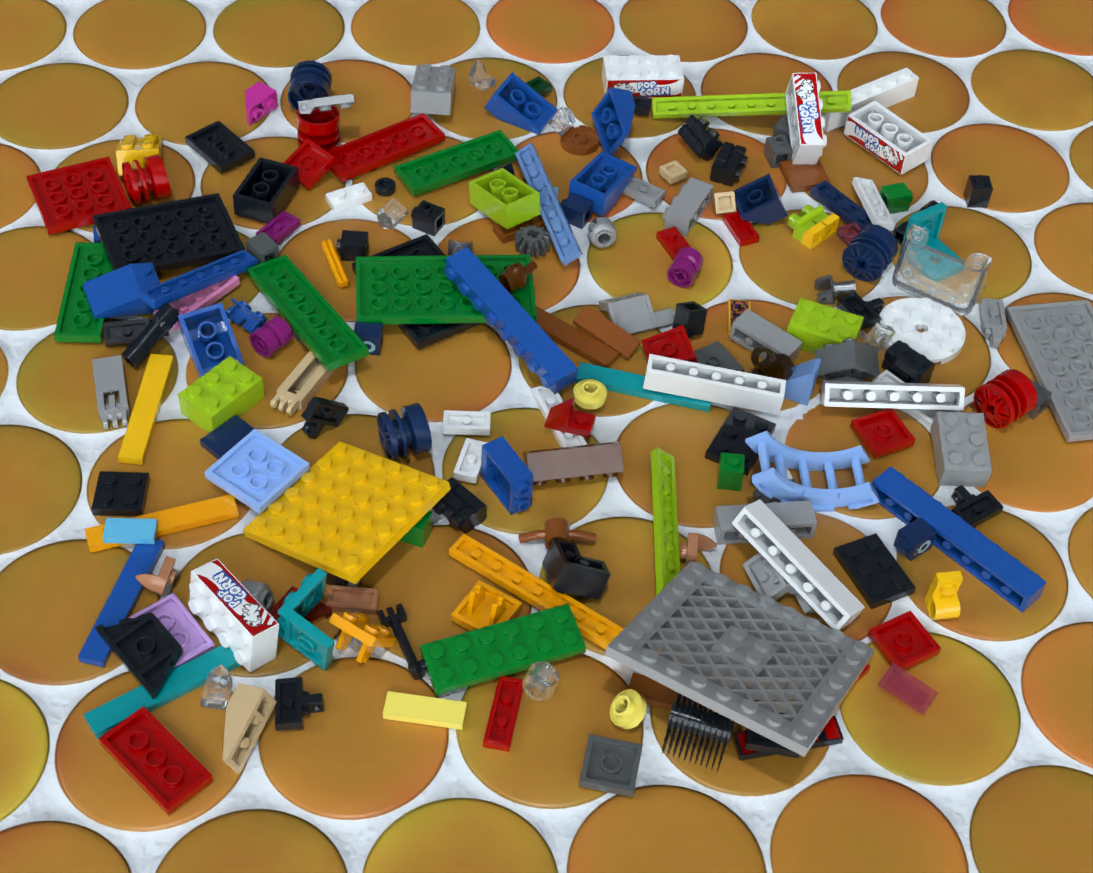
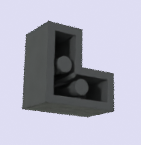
M845 339L843 343L825 344L823 348L815 350V359H821L818 377L832 380L850 376L862 380L880 375L878 350L868 346L867 343L857 342L856 339Z

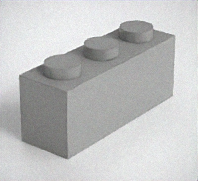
M693 177L689 179L687 184H683L679 195L674 196L671 206L667 207L663 213V219L665 220L664 229L676 227L683 236L687 237L710 204L714 185Z
M746 309L732 323L729 334L731 340L751 352L756 347L763 346L772 350L775 355L787 354L792 362L798 358L803 343L749 309ZM762 352L759 357L766 359V352Z

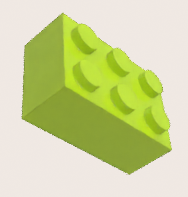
M504 168L468 182L470 204L505 229L513 228L522 222L541 215L540 193Z
M800 298L788 325L787 333L803 342L800 350L815 354V350L823 348L825 344H840L845 339L858 340L864 317Z
M229 356L178 394L181 413L210 433L233 416L237 415L240 417L265 398L263 378Z

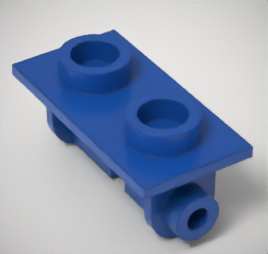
M231 298L234 305L226 310L227 318L250 334L262 327L268 320L261 312L257 311L254 313L251 311L252 308L243 300L238 302Z

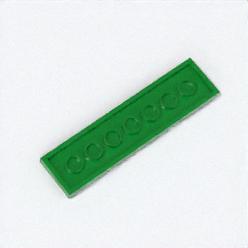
M286 254L246 269L247 276L327 371L369 355V349Z

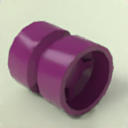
M690 247L680 249L667 270L670 282L681 288L691 286L703 265L702 255Z
M274 316L264 323L262 327L251 333L249 339L252 347L259 355L269 358L279 348L292 340L293 333L290 326L282 318Z

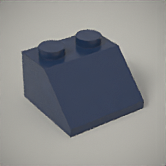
M770 174L734 190L735 202L742 220L769 225L788 216Z

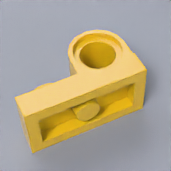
M961 571L935 573L924 599L932 620L951 619L960 616V602L957 592L963 581Z

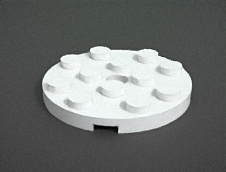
M930 298L899 299L888 304L879 315L881 320L880 324L876 326V332L879 334L882 340L881 344L886 350L896 341L900 340L907 343L909 347L918 353L926 356L933 363L940 362V364L953 360L962 350L966 332L961 319L950 307L932 301ZM922 328H924V332H923V333L917 331V330H922Z

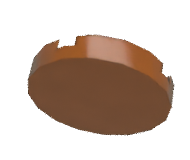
M579 125V127L575 128L574 126H569L561 133L560 145L570 154L585 156L597 151L600 146V138L597 131L589 126Z

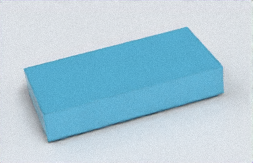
M106 518L103 542L155 544L158 521L157 519Z

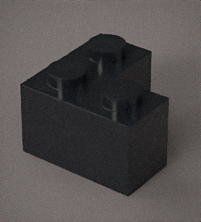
M555 538L552 539L542 562L551 586L555 591L562 594H576L583 599L593 598L599 600L611 575L604 561L581 556L576 543Z

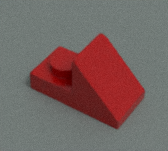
M575 398L550 408L545 428L590 438L596 422V415L574 410Z

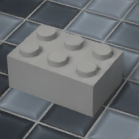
M429 64L417 65L411 88V113L450 115L455 93L456 68H451L447 65L440 67Z
M937 411L931 425V435L938 485L985 487L992 473L984 414Z

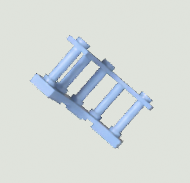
M768 431L745 439L746 444L758 454L761 467L760 473L751 476L752 483L770 499L775 497L781 502L811 500L813 510L817 512H833L836 507L848 506V510L880 502L878 494L871 483H865L861 465L870 462V458L861 445L835 452H808L782 444L771 436ZM770 462L775 464L776 469L770 467ZM852 467L856 486L838 489L834 470ZM786 468L799 470L802 485L788 480ZM809 471H825L828 489L812 488Z

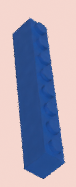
M468 247L445 259L444 272L446 277L458 286L463 296L466 295L470 299L475 310L480 311L485 316L487 323L495 327L501 339L507 341L512 346L514 353L518 357L521 356L526 362L528 369L538 375L545 388H549L556 394L576 381L578 368Z
M889 467L872 481V486L879 497V505L906 525L920 517L937 533L933 542L937 549L1023 613L1040 598L1047 583L1045 580L1023 565L1018 559L1004 551L999 545L981 534L979 530L965 522L960 516L946 508L940 501L934 499L921 487L911 482L902 473L893 467Z

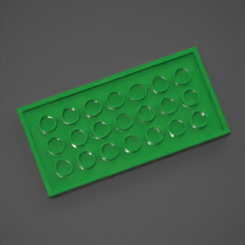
M530 254L475 255L498 281L499 275L510 265L521 263L524 267L531 262ZM451 255L356 257V322L383 325L487 323L485 316L480 311L475 310L470 299L466 295L463 296L458 286L446 277L444 272L445 259ZM531 272L527 275L526 286L515 290L511 295L537 322L533 275Z

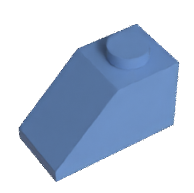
M816 358L791 368L793 373L786 381L784 399L808 406L814 392L821 359Z

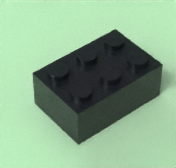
M260 157L233 194L235 215L268 224L284 211L300 187L298 167Z

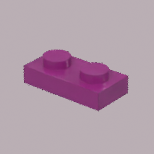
M283 211L257 231L256 235L265 232L276 244H279L301 226L300 219Z

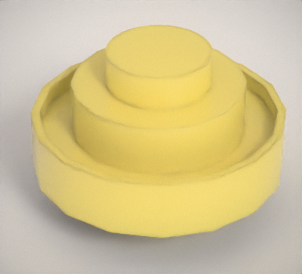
M582 380L574 386V402L578 406L589 410L602 407L607 398L606 387L597 380Z
M632 689L620 692L610 706L611 721L616 726L625 730L638 726L646 714V699L642 694Z

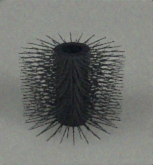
M678 693L669 716L662 753L668 743L671 729L673 728L674 730L670 738L667 755L672 748L676 731L679 730L673 750L674 757L682 732H684L678 755L679 759L689 733L690 736L684 760L687 757L693 735L696 737L690 761L697 741L701 737L695 764L704 739L707 740L701 766L711 740L712 744L706 767L711 758L715 742L718 743L715 751L712 768L720 745H724L717 768L718 771L725 748L729 744L735 721L717 712L714 713L711 709L707 711L705 706L702 709L703 705L699 704V707H696V701H693L691 706L692 699L688 698V703L685 704L687 697L683 696L682 698V694Z

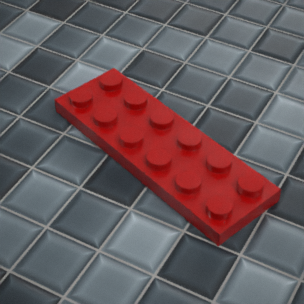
M421 113L328 150L327 152L337 160L330 171L342 183L445 141V134L424 113Z

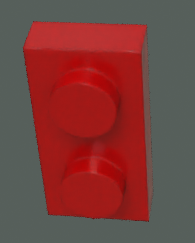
M676 227L657 232L656 239L673 261L680 249L684 247L691 248Z

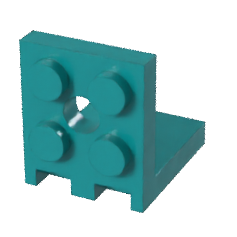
M943 202L910 215L899 253L932 284L964 270L966 265L962 259L938 239L947 211V206Z
M318 568L313 574L309 573L304 577L301 587L296 592L291 591L283 602L284 605L278 610L280 617L277 622L280 627L278 636L325 671L331 665L335 641L305 619L324 598L327 573Z

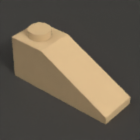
M241 683L237 685L226 706L222 760L238 774L241 773L277 703L264 688Z

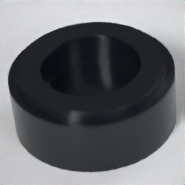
M384 177L375 182V192L380 196L388 197L396 191V183L393 179Z

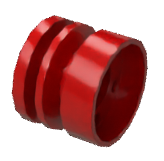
M334 106L331 111L324 112L316 109L311 115L300 114L299 108L297 109V142L299 147L307 139H310L326 151L340 145V112L337 107Z
M159 154L144 157L143 168H141L137 159L132 160V167L128 161L122 163L123 183L127 194L135 206L141 204V198L144 203H148L149 192L152 193L155 200L171 196L167 172Z
M1015 369L1005 370L992 380L981 385L975 390L973 396L977 413H983L984 421L996 429H1004L1033 410L1037 404V392L1033 383L1026 375Z

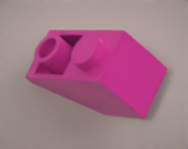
M259 81L245 90L248 125L251 126L278 107L277 91Z

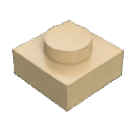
M676 160L659 167V174L670 184L687 178L688 171Z
M734 191L712 194L715 215L737 212Z

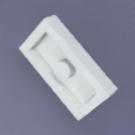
M364 182L326 193L325 198L335 213L372 201V193Z
M444 410L443 434L490 436L491 412Z
M466 438L453 471V478L469 483H477L481 472L482 445L487 442Z

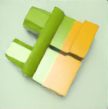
M807 204L801 210L800 216L795 213L789 216L787 225L794 229L793 237L811 250L837 232L840 217L834 213L830 216L824 213V208L821 205L813 208Z

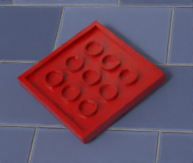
M109 156L26 176L27 183L48 235L93 224L92 215L132 208Z

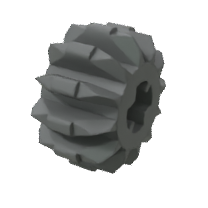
M527 224L526 228L520 227L515 235L516 251L520 252V255L530 254L531 257L538 259L539 255L545 256V253L550 248L549 232L545 231L544 227L538 228L537 224L535 226Z

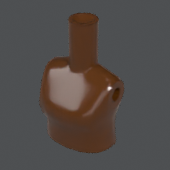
M531 261L523 267L521 263H514L499 275V282L512 294L515 290L526 286L527 275L537 269V264Z

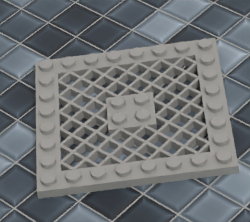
M690 561L607 646L604 655L805 757L871 660L875 649L868 647L862 641H856L844 635L840 630L831 629L821 624L815 618L804 616L794 608L784 606L769 596L761 595L746 585L738 584L724 574L711 571L701 563Z

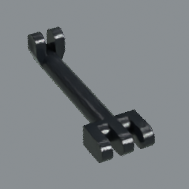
M396 605L397 614H395L392 607L386 608L388 617H385L383 610H378L377 617L380 624L392 627L408 663L411 676L415 680L422 679L427 672L424 659L417 660L401 624L407 621V614L403 605Z

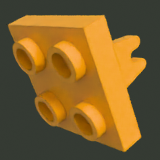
M478 580L451 614V621L469 631L514 619L522 609V602Z
M349 611L333 613L329 623L342 630L335 648L339 651L341 649L345 651L353 637L360 640L363 644L356 659L359 663H366L375 647H393L397 639L389 634L391 631L389 628L378 623L376 625L369 622L370 618L361 612L356 611L355 614Z

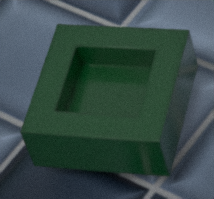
M540 76L526 83L541 96L552 92V85Z

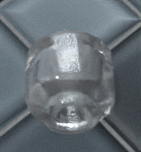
M535 662L529 667L524 676L522 688L530 699L534 701H547L553 697L561 681L560 674L553 665L547 662Z

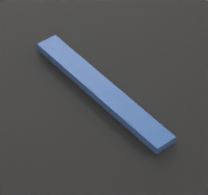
M531 142L516 152L515 155L528 185L540 193L541 216L563 265L566 266L583 254L536 147Z

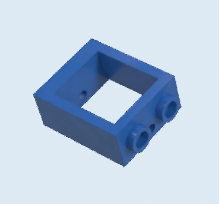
M503 436L483 444L481 478L509 514L513 515L517 512L525 511L532 506L533 473Z

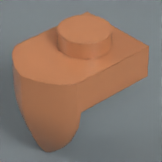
M688 533L687 545L682 544L681 559H685V566L690 561L696 562L698 551L713 549L717 547V544L705 535Z
M166 556L158 576L139 574L135 578L149 591L163 595L167 584L172 585L178 571L173 569L176 559Z

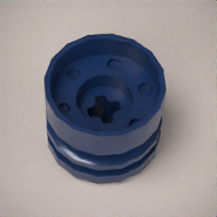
M307 60L293 67L288 88V101L292 108L297 111L299 108L298 101L330 97L332 75L329 69L322 63Z
M873 224L863 226L843 251V265L854 278L867 282L875 281L884 273L888 265L896 257L898 252L897 240L889 230L882 226Z
M419 403L403 406L401 408V418L395 409L389 410L388 414L386 412L378 413V435L389 460H398L399 455L401 458L407 457L408 446L415 455L431 451V432L424 410Z

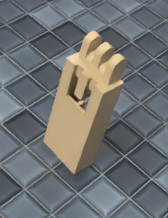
M309 351L276 390V395L271 400L270 406L273 408L278 406V410L283 412L286 410V413L290 415L297 409L303 411L336 369L327 371L315 355Z

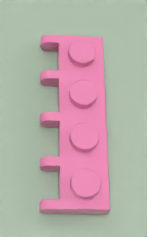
M235 275L168 304L176 309L180 315L211 306L240 285V278ZM159 309L153 311V315H155ZM178 321L172 327L175 331L179 329Z

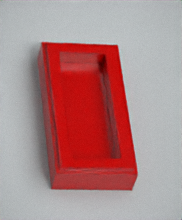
M739 211L723 215L722 221L740 247L759 242L760 236L749 221L742 220Z

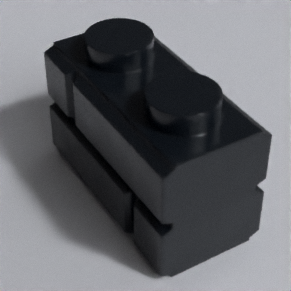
M691 115L686 120V124H683L678 130V134L698 157L710 161L715 152L723 145V142L718 138L720 134L714 128H709L710 122L703 116Z
M729 142L723 143L711 167L710 180L719 184L722 182L723 185L730 187L733 186L735 180H740L742 168H746L748 162L746 147L734 146V144Z
M900 340L887 348L884 355L885 359L881 366L883 369L888 370L905 383H929L935 363Z
M451 477L447 480L451 490L432 508L438 515L443 514L454 529L459 528L467 534L475 526L485 521L487 505L455 478Z

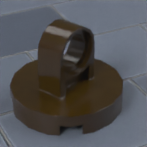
M758 346L752 351L751 361L755 368L751 374L786 381L792 375L793 371L791 368L792 366L794 367V363L787 354L775 355L772 350L763 346ZM762 352H766V359L759 363V355Z

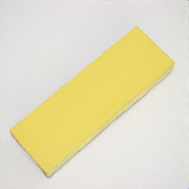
M388 691L383 709V719L463 730L467 702Z

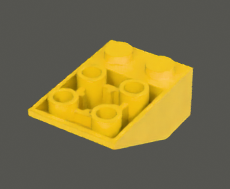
M146 134L143 138H136V135H125L123 139H120L116 149L118 175H123V162L128 161L132 167V160L137 159L141 168H143L144 157L159 154L162 159V137H157V134Z

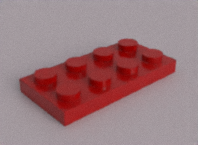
M144 706L99 738L100 745L167 815L171 814L213 781L212 774Z

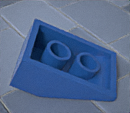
M513 72L484 106L498 120L537 135L558 110Z
M610 87L591 113L603 151L612 156L630 133L635 102L629 90Z
M602 151L570 180L568 196L574 193L593 201V212L603 217L614 207L637 171V167Z
M152 262L126 265L84 282L83 289L94 319L153 314V311L156 309H153L140 299V291L160 284Z
M222 302L178 315V326L199 377H202L229 356L245 365Z

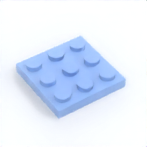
M253 429L204 473L207 480L261 514L286 489L290 488L301 478L310 467L307 461L258 430Z

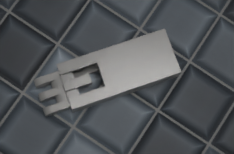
M122 356L92 359L99 418L103 421L104 430L109 429V422H113L114 428H119L118 420H122L123 427L128 426L127 416H130ZM114 391H117L118 403H115ZM108 392H110V395H108V397H109V404H108V401H107V393H108Z

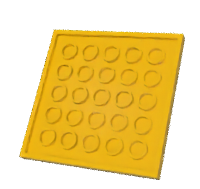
M339 441L301 478L243 529L245 537L356 584L451 490V487L446 480Z

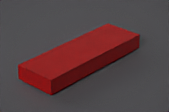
M508 676L498 678L483 747L506 752L510 751L525 687L524 679Z

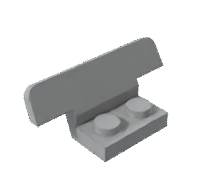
M636 292L599 301L600 310L608 312L609 320L631 335L671 326L674 321L673 308L669 307L653 311L649 295L646 293Z
M760 553L742 564L757 593L769 596L775 601L788 592L795 595L804 613H817Z

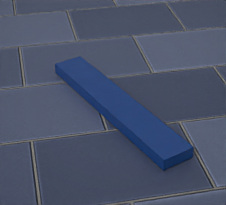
M243 249L140 291V299L153 309L159 308L164 303H171L245 272L247 268L258 265V259Z
M156 539L155 544L135 545L78 655L79 662L105 667L112 650L98 635L95 627L102 624L104 628L117 625L119 620L130 617L144 589L135 577L139 574H151L165 548L164 541Z

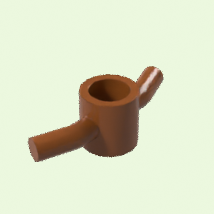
M563 518L549 519L545 523V530H535L518 535L521 544L535 540H545L547 549L553 538L568 542L570 540H580L594 543L596 540L595 533L570 530L569 522Z

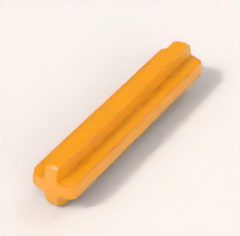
M331 239L323 240L322 249L338 287H348L349 278Z

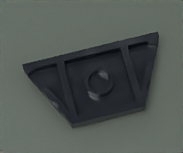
M152 612L139 615L137 618L119 620L117 625L104 628L102 624L95 627L98 635L150 697L155 699L184 652L178 641Z

